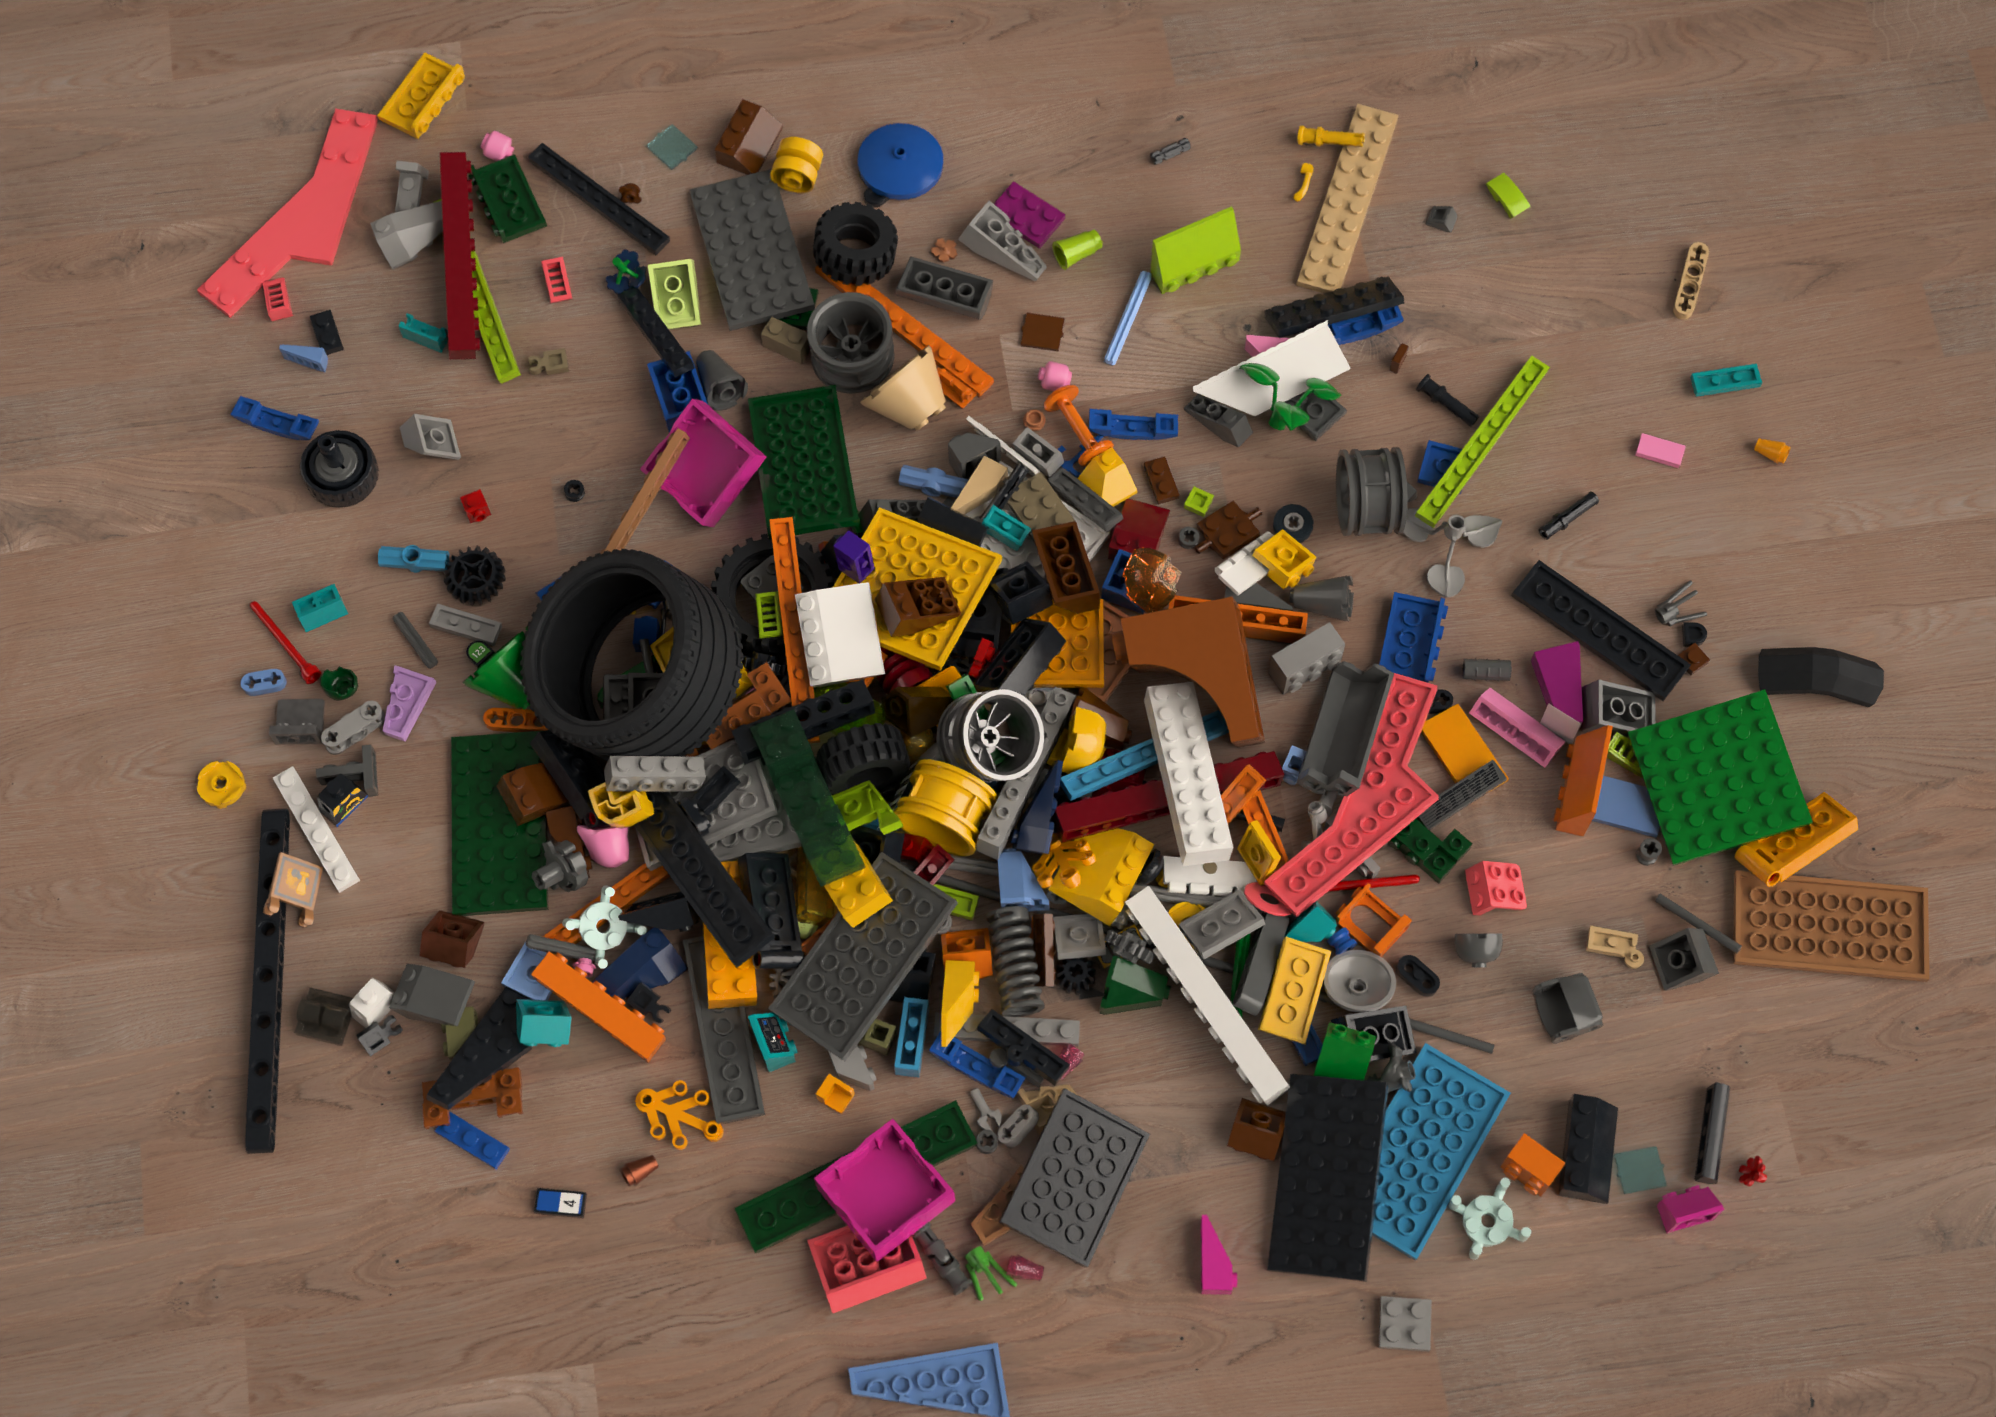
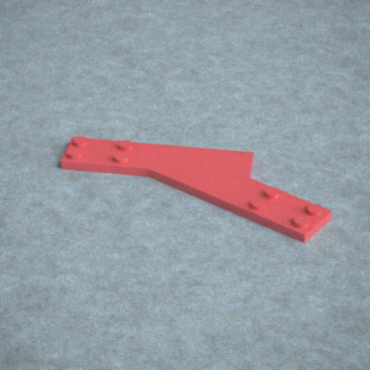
M335 109L314 177L197 289L202 297L231 318L263 287V282L269 281L290 259L332 266L376 129L377 115Z
M1394 673L1360 788L1349 796L1343 797L1331 827L1264 881L1265 886L1296 917L1439 800V795L1408 767L1436 695L1437 685Z

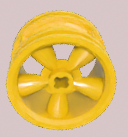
M931 759L918 761L915 771L910 776V782L913 786L909 796L900 798L897 808L894 810V813L903 823L901 829L907 834L925 837L934 846L939 844L947 853L959 856L973 855L976 850L977 838L980 834L978 827L981 820L987 819L998 799L996 792L978 777L954 765Z

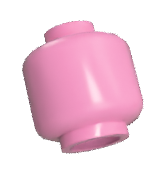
M492 131L490 134L487 133L480 147L483 149V155L494 161L509 157L514 151V147L511 146V138L497 131Z
M1049 361L1045 367H1040L1038 380H1041L1043 389L1055 391L1062 386L1070 385L1072 372L1069 371L1067 365Z

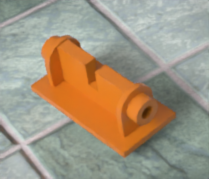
M938 367L937 370L944 395L964 409L977 393L948 370Z

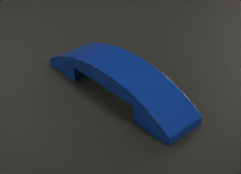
M1394 306L1329 324L1328 326L1337 344L1342 345L1382 333L1402 323L1404 319L1399 307Z
M243 396L239 397L231 412L232 417L252 427L295 440H310L319 423L318 419L302 414L294 416L264 407L259 401Z
M1089 409V431L1103 436L1129 440L1173 438L1178 436V415L1156 413L1155 417L1114 415L1112 410Z
M941 1031L929 1049V1052L957 1071L1014 1099L1026 1078L1005 1065L1002 1068L994 1067L988 1058L963 1045L962 1041L955 1037L947 1047H941Z

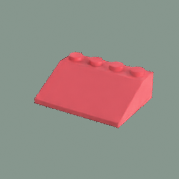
M848 1226L807 1240L832 1313L927 1279L912 1235L878 1262H876Z

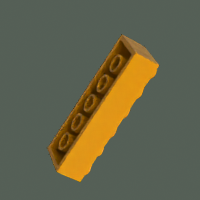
M738 861L721 862L741 889ZM703 922L708 1009L757 1006L753 956L737 968Z

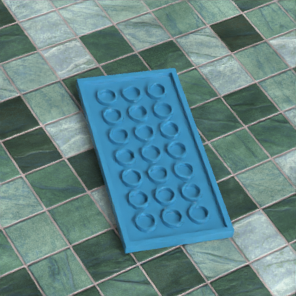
M1427 1043L1424 1044L1413 1063L1416 1076L1414 1080H1410L1413 1091L1408 1092L1403 1088L1398 1089L1385 1113L1372 1231L1373 1236L1415 1261L1418 1259L1511 1094L1509 1091Z

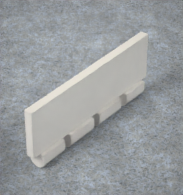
M970 416L966 418L975 428L974 431L979 435L998 439L1001 452H1006V456L1016 464L1019 462L1029 469L1030 472L1028 473L1034 476L1041 472L983 425L976 422Z
M1269 531L1215 567L1218 578L1237 596L1261 580L1269 572L1266 566L1252 556L1256 548L1274 536Z
M1163 856V884H1168V892L1185 894L1186 886H1188L1189 894L1209 895V887H1212L1213 896H1229L1232 894V889H1235V892L1240 889L1244 894L1245 886L1249 883L1257 882L1246 862H1214L1217 865V871L1214 874H1208L1203 869L1204 864L1182 866L1180 857Z

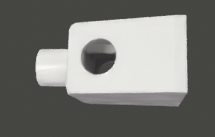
M374 978L370 979L349 1003L353 1019L364 1028L369 1027L374 1022L379 1024L390 1012L389 1006L395 992L383 982Z

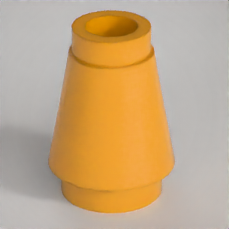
M1759 438L1754 451L1777 464L1779 462L1784 464L1788 457L1790 446H1787L1785 442Z

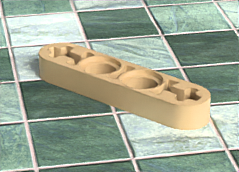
M1701 242L1693 243L1689 248L1677 291L1673 313L1681 320L1690 318L1695 309L1707 263L1709 249ZM1696 251H1700V257L1698 261H1694ZM1695 268L1699 271V274L1696 276L1690 275L1688 269ZM1683 287H1692L1694 289V293H1685L1683 291ZM1684 301H1688L1686 311H1682Z

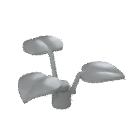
M1407 508L1406 525L1403 534L1408 539L1423 542L1427 539L1428 534L1435 535L1444 529L1446 537L1451 540L1445 566L1441 564L1432 566L1427 573V581L1430 587L1443 597L1450 598L1457 595L1464 585L1465 576L1461 568L1456 566L1449 567L1456 540L1461 536H1467L1469 543L1473 546L1480 548L1489 547L1497 538L1502 520L1480 515L1468 516L1466 518L1460 515H1452L1448 522L1444 521L1441 526L1434 530L1415 517L1418 508Z

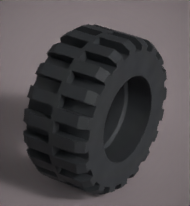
M845 202L842 203V206L837 204L831 207V210H826L817 221L813 241V257L819 268H822L821 271L824 274L830 275L831 279L836 282L840 280L845 285L852 283L855 286H862V283L872 284L875 279L878 281L888 274L894 264L898 243L896 226L892 224V220L888 215L884 216V212L879 208L877 210L874 209L873 205L867 204L866 206L862 205L861 202H855V204ZM855 238L865 241L871 247L852 249L839 241Z
M874 723V725L864 724L861 727H853L848 731H842L837 736L829 738L827 743H823L816 756L825 790L831 795L838 794L868 780L878 791L895 781H901L903 776L907 775L911 764L901 732L894 726L886 723L884 725L881 723Z

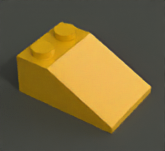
M946 960L941 1011V1047H947L972 1015L974 1003H979V988H975V986H979V971H975V961Z

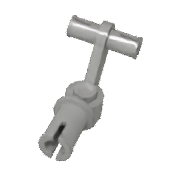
M1326 791L1325 794H1322L1320 801H1314L1308 806V814L1312 822L1313 841L1322 834L1321 824L1333 812L1332 806L1337 798L1335 791ZM1302 840L1301 849L1303 850L1312 841Z

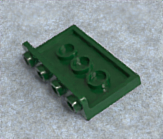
M515 154L478 169L471 165V173L468 174L469 179L472 180V186L477 185L479 189L476 190L477 197L480 203L485 202L486 207L483 209L488 220H493L492 230L496 237L500 236L503 243L547 227L546 220Z

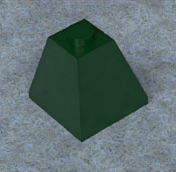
M1113 955L1106 979L1105 995L1102 997L1100 1014L1107 1015L1162 1006L1163 999L1168 1000L1171 986L1167 985L1168 977Z

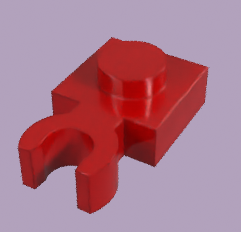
M982 638L974 657V663L968 673L971 677L977 678L982 672L984 665H986L987 660L991 661L995 648H993L994 643L992 641Z

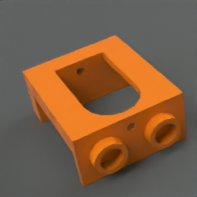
M1368 883L1364 888L1358 887L1351 896L1353 900L1348 905L1344 903L1335 913L1337 915L1336 923L1341 929L1346 927L1349 931V936L1355 939L1366 951L1382 957L1410 927L1412 920L1405 914L1400 917L1369 890L1371 885ZM1366 906L1392 927L1378 943L1352 922L1351 912L1355 907Z

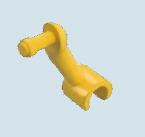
M1302 164L1300 173L1305 174L1302 187L1294 194V200L1297 202L1308 191L1310 178L1314 171L1312 164Z

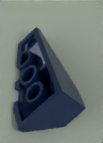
M1057 760L1053 762L1020 819L1017 828L1012 830L1010 843H1013V849L1039 855L1049 854L1054 829V822H1050V817L1053 816L1057 808L1056 798H1053L1054 793L1057 794L1060 787L1063 761Z

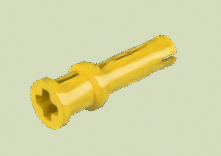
M1300 125L1298 145L1311 143L1316 144V146L1335 144L1363 147L1364 133L1327 131L1322 127L1314 129L1305 128V126Z

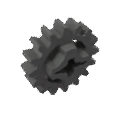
M1109 930L1104 941L1115 946L1112 951L1113 953L1136 964L1139 959L1147 964H1151L1155 953L1144 948L1147 944L1146 941L1123 930L1120 935Z

